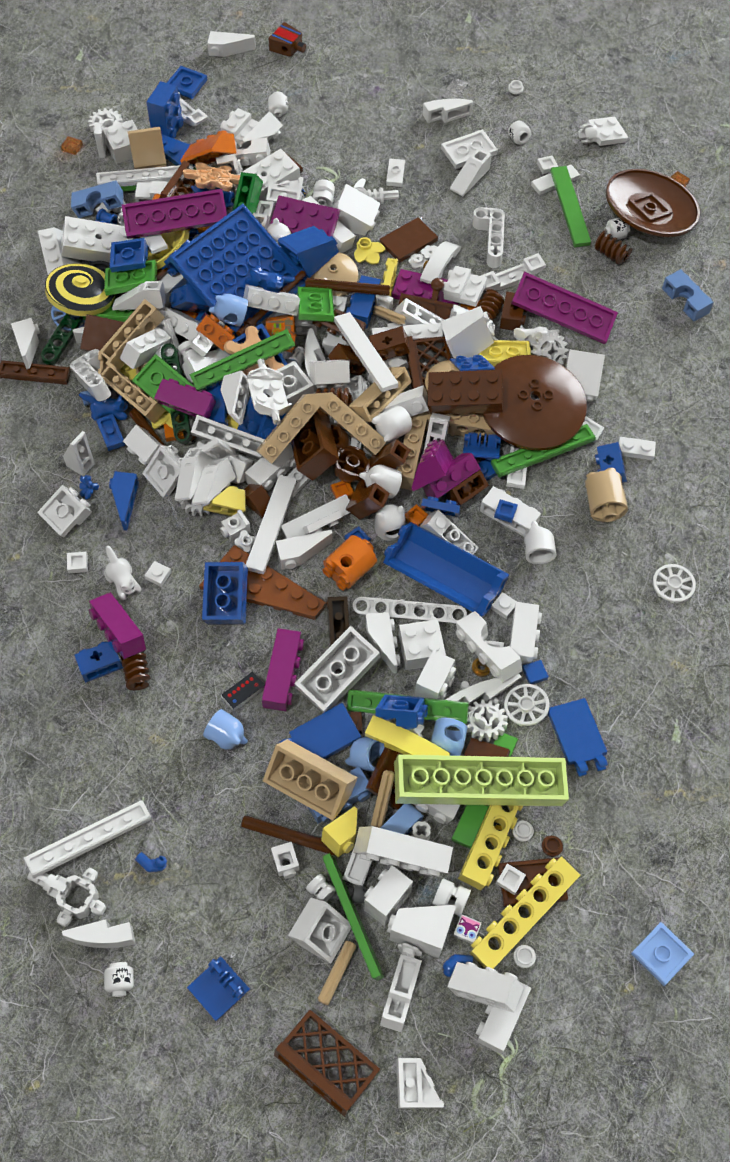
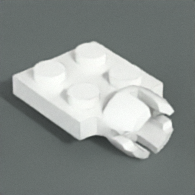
M616 117L588 120L587 124L580 126L584 129L578 131L579 140L584 144L597 142L599 146L626 143L628 140V136Z

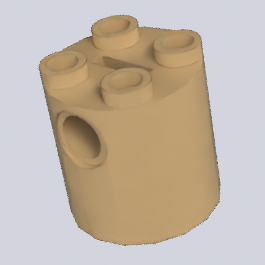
M607 468L605 471L590 472L586 475L585 487L587 489L591 517L596 521L612 522L624 516L628 511V506L622 486V476L616 472V469Z

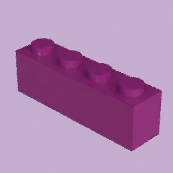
M111 592L89 601L91 609L88 611L91 619L96 620L99 630L104 631L107 641L112 642L116 653H120L125 659L146 650L142 632Z
M277 629L262 697L263 708L287 712L288 705L292 704L293 693H291V688L295 687L294 683L297 681V675H294L295 669L300 667L301 657H298L299 651H303L304 639H301V632Z

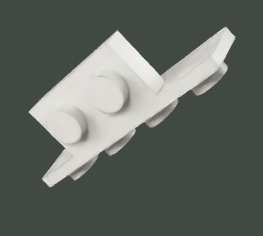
M343 495L281 525L286 539L303 536L308 533L323 531L321 527L325 525L331 527L338 524L337 519L350 513L345 510L349 503L348 496Z

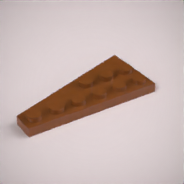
M233 545L220 562H244L246 565L250 554ZM269 566L266 567L264 574L248 571L246 602L261 606H271L275 610L281 611L282 609L292 612L294 615L316 620L326 607L325 601ZM204 580L199 585L201 590H204Z

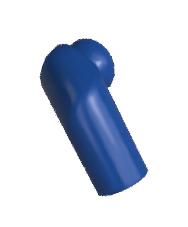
M452 955L443 964L444 975L451 977L457 962L466 964V962L473 963V955Z

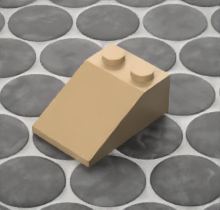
M160 127L127 131L134 169L167 167Z

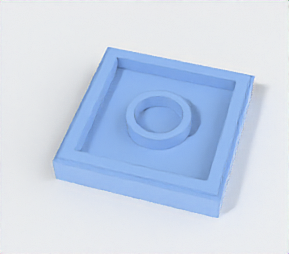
M662 922L631 953L663 986L694 955Z

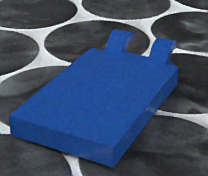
M586 698L550 707L548 716L567 764H574L579 777L587 775L588 766L586 761L594 760L597 771L605 770V766H608L607 760L604 757L607 754V749Z
M341 703L290 731L291 738H288V740L323 759H327L362 737L345 706Z

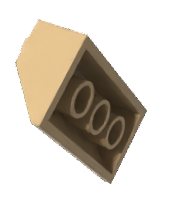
M287 739L276 744L263 782L334 821L350 798L358 777Z

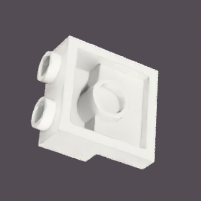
M238 108L236 111L230 112L229 119L227 121L223 120L220 128L221 131L234 134L235 141L239 144L255 127L258 121L251 119L250 113Z
M455 266L453 270L450 269L448 272V281H444V288L442 289L444 299L476 307L487 284V278L471 274V269Z
M160 445L142 473L163 498H168L176 487L181 460L183 459L177 454L178 449L172 445Z
M62 485L37 513L64 538L76 524L80 526L92 511L89 509L91 505L82 498L80 500L77 497L79 493L74 488L70 487L68 489Z

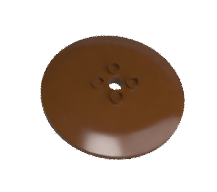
M627 169L613 175L607 184L606 199L613 212L625 223L644 233L661 237L681 236L690 232L699 220V205L691 192L678 181L662 173L647 169Z
M537 355L510 357L494 366L495 370H502L503 412L482 413L488 426L497 436L516 447L539 451L559 447L570 441L578 433L586 416V396L578 379L566 367L552 359ZM531 395H537L539 400H533Z

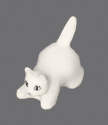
M521 325L520 328L514 329L513 336L516 341H529L530 346H532V343H537L536 337L541 338V333L547 335V331L552 333H559L560 331L558 329L548 330L541 326L534 329H525Z
M106 546V554L110 562L105 567L104 575L109 583L114 582L120 600H125L127 594L141 592V586L131 575L132 567L129 562L124 558H117L112 548Z

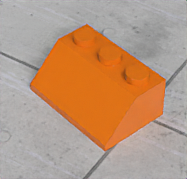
M218 131L216 135H208L206 139L196 140V143L191 144L181 158V163L185 160L190 164H210L215 162L216 158L221 155L237 154L234 134L227 133V131Z

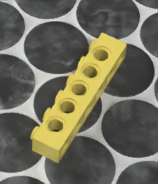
M501 805L489 806L459 874V880L479 890H482L485 886L489 887L494 877L491 874L493 867H497L502 858V855L499 854L501 848L507 846L510 839L507 834L509 829L513 830L518 820L515 815L517 810L521 811L523 806L507 805L510 812H505ZM493 823H499L502 831L496 830ZM485 841H490L494 845V850L488 849ZM477 860L484 861L486 869L480 868Z
M562 856L558 860L553 858L545 866L547 871L543 875L539 873L530 882L533 886L528 891L523 889L516 897L518 902L513 907L509 904L501 912L503 918L498 923L494 920L486 928L488 934L483 939L479 936L470 945L473 948L470 954L484 968L490 967L494 969L581 876ZM549 876L557 878L558 885L556 887L549 884ZM534 891H539L543 894L542 902H537L534 899ZM519 907H526L528 909L529 916L527 918L519 915ZM505 922H509L514 926L512 934L504 931L503 926ZM490 938L498 940L499 948L497 950H492L489 947L488 941Z

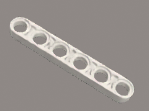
M358 597L353 602L354 611L360 615L378 613L375 610V606L377 603L383 602L387 607L385 612H389L391 618L423 621L438 619V622L456 623L458 620H455L452 615L456 609L463 611V618L467 616L465 608L457 605ZM360 600L367 603V608L364 611H359L356 608V604ZM397 604L405 606L406 611L404 614L398 615L395 613L394 608ZM416 606L424 607L425 614L418 617L414 614ZM440 607L444 610L442 618L434 617L433 610Z

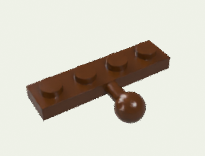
M434 278L431 281V288L433 289L431 299L401 293L399 300L400 304L407 298L444 320L450 318L453 305H457L438 301L439 292L444 288V281L441 278ZM458 305V306H460V307H462V308L468 309V307H466V306Z

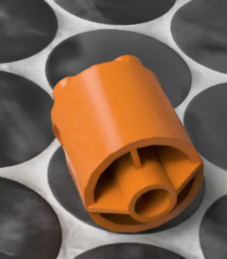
M351 535L323 561L324 568L322 571L328 578L331 577L336 582L340 590L349 589L377 563L376 555L373 552L374 547L368 540H362L356 535Z

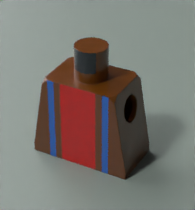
M285 22L268 38L269 51L291 57L296 51L304 53L306 50V44L302 42V33Z

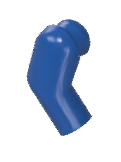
M141 852L135 858V861L149 873L163 871L167 866V859L164 856L150 860Z

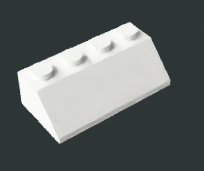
M53 227L38 231L48 275L59 266L80 263V259L61 256L62 230Z

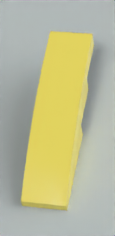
M374 715L365 731L366 737L384 743V747L404 755L450 756L449 752L432 742Z

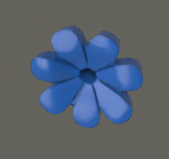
M90 475L80 476V481L82 482L79 484V488L82 489L80 496L90 499L93 490H98L99 485L91 481Z

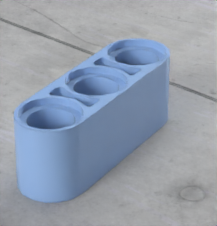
M404 804L381 829L408 835L412 831L413 825L418 821L421 822L424 815L412 804Z

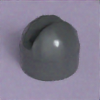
M355 885L353 902L363 903L366 898L364 895L368 889L362 885Z

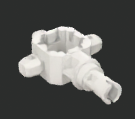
M88 868L82 875L83 879L76 875L66 879L60 875L55 876L47 873L33 878L30 872L28 874V880L41 885L48 895L56 898L58 906L63 910V912L60 911L57 917V923L64 927L70 924L73 919L72 916L82 919L88 917L90 912L96 915H103L106 910L104 903L98 900V891L94 884H92L95 883L98 877V872L92 868ZM76 886L88 890L90 894L85 900L84 906H80L79 909L66 904L65 900L71 893V889Z

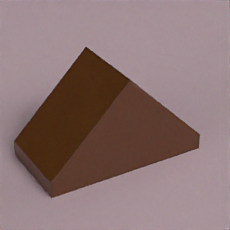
M249 484L243 489L245 490V505L263 519L270 496L262 485Z

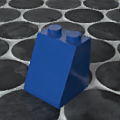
M315 226L277 240L284 252L309 278L339 252L336 246L337 241L334 237H329L323 229L319 230Z
M189 283L171 292L169 298L171 308L194 313L206 311L208 315L211 314L209 312L210 307Z

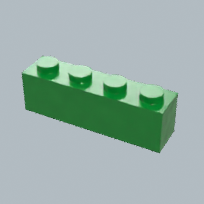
M241 172L233 210L244 204L252 214L256 213L263 180L257 174Z

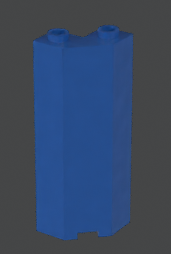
M412 522L400 528L398 532L400 537L397 543L386 548L383 563L472 612L476 611L481 617L489 612L493 600L496 596L500 595L509 577L508 573Z

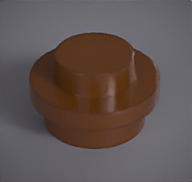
M550 835L544 838L541 847L547 856L556 857L562 852L563 843L558 837Z

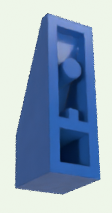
M115 471L113 478H110L109 489L112 490L123 530L127 531L139 481L137 474Z

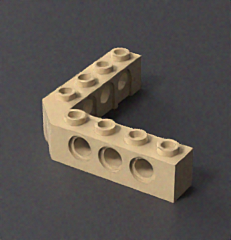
M144 299L99 351L100 369H98V373L109 386L151 422L155 423L166 410L119 371L125 365L120 357L126 343L155 329L165 318L156 307Z
M329 392L303 394L284 416L281 423L273 429L257 448L256 452L272 464L318 408L337 421V425L345 428L352 438H356L364 445L363 448L370 454L376 455L386 442H384V438L335 394Z
M429 411L412 416V428L410 432L405 434L403 444L411 450L405 463L397 468L402 474L400 486L402 489L412 490L416 469L419 464V455L422 452V442L426 431H428L431 417ZM482 413L442 414L451 416L447 432L451 436L465 437V434L471 432L478 433L477 439H479V433H481V440H484L485 434H487L486 442H488V434H495L486 423Z

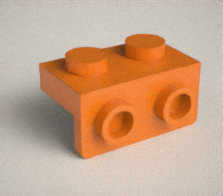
M206 314L196 330L206 336L221 350L225 351L224 344L235 338L234 330L228 325H221L219 323L220 320L214 314Z

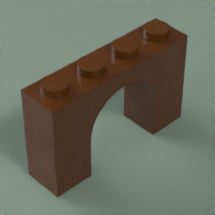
M396 439L383 446L376 455H372L369 470L376 465H384L396 469L405 463L411 449ZM361 479L345 510L361 520L382 509L390 493L377 483L367 487L365 480Z

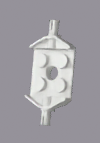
M258 359L259 368L250 371L246 378L253 406L259 414L269 415L273 419V424L278 425L281 423L279 415H284L288 412L292 405L291 403L288 404L283 388L282 378L284 375L271 368H267L264 359Z

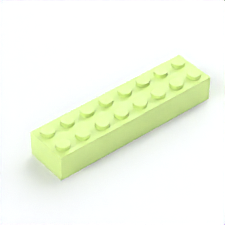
M398 755L394 762L396 804L563 806L569 800L565 758Z

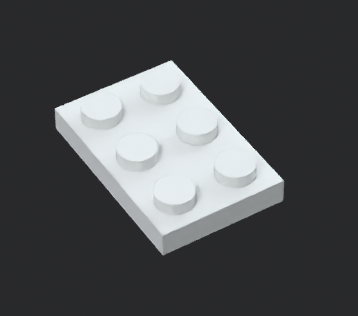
M483 129L441 144L442 151L455 169L463 167L468 158L478 148L492 154V156L497 155L498 149Z

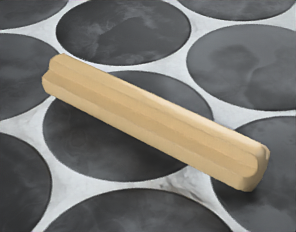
M375 305L373 307V314L396 324H405L406 317L381 306Z
M385 770L382 775L371 826L381 828L384 825L395 774L392 771Z
M345 941L318 997L320 1003L324 1005L330 1003L356 949V945L353 942Z

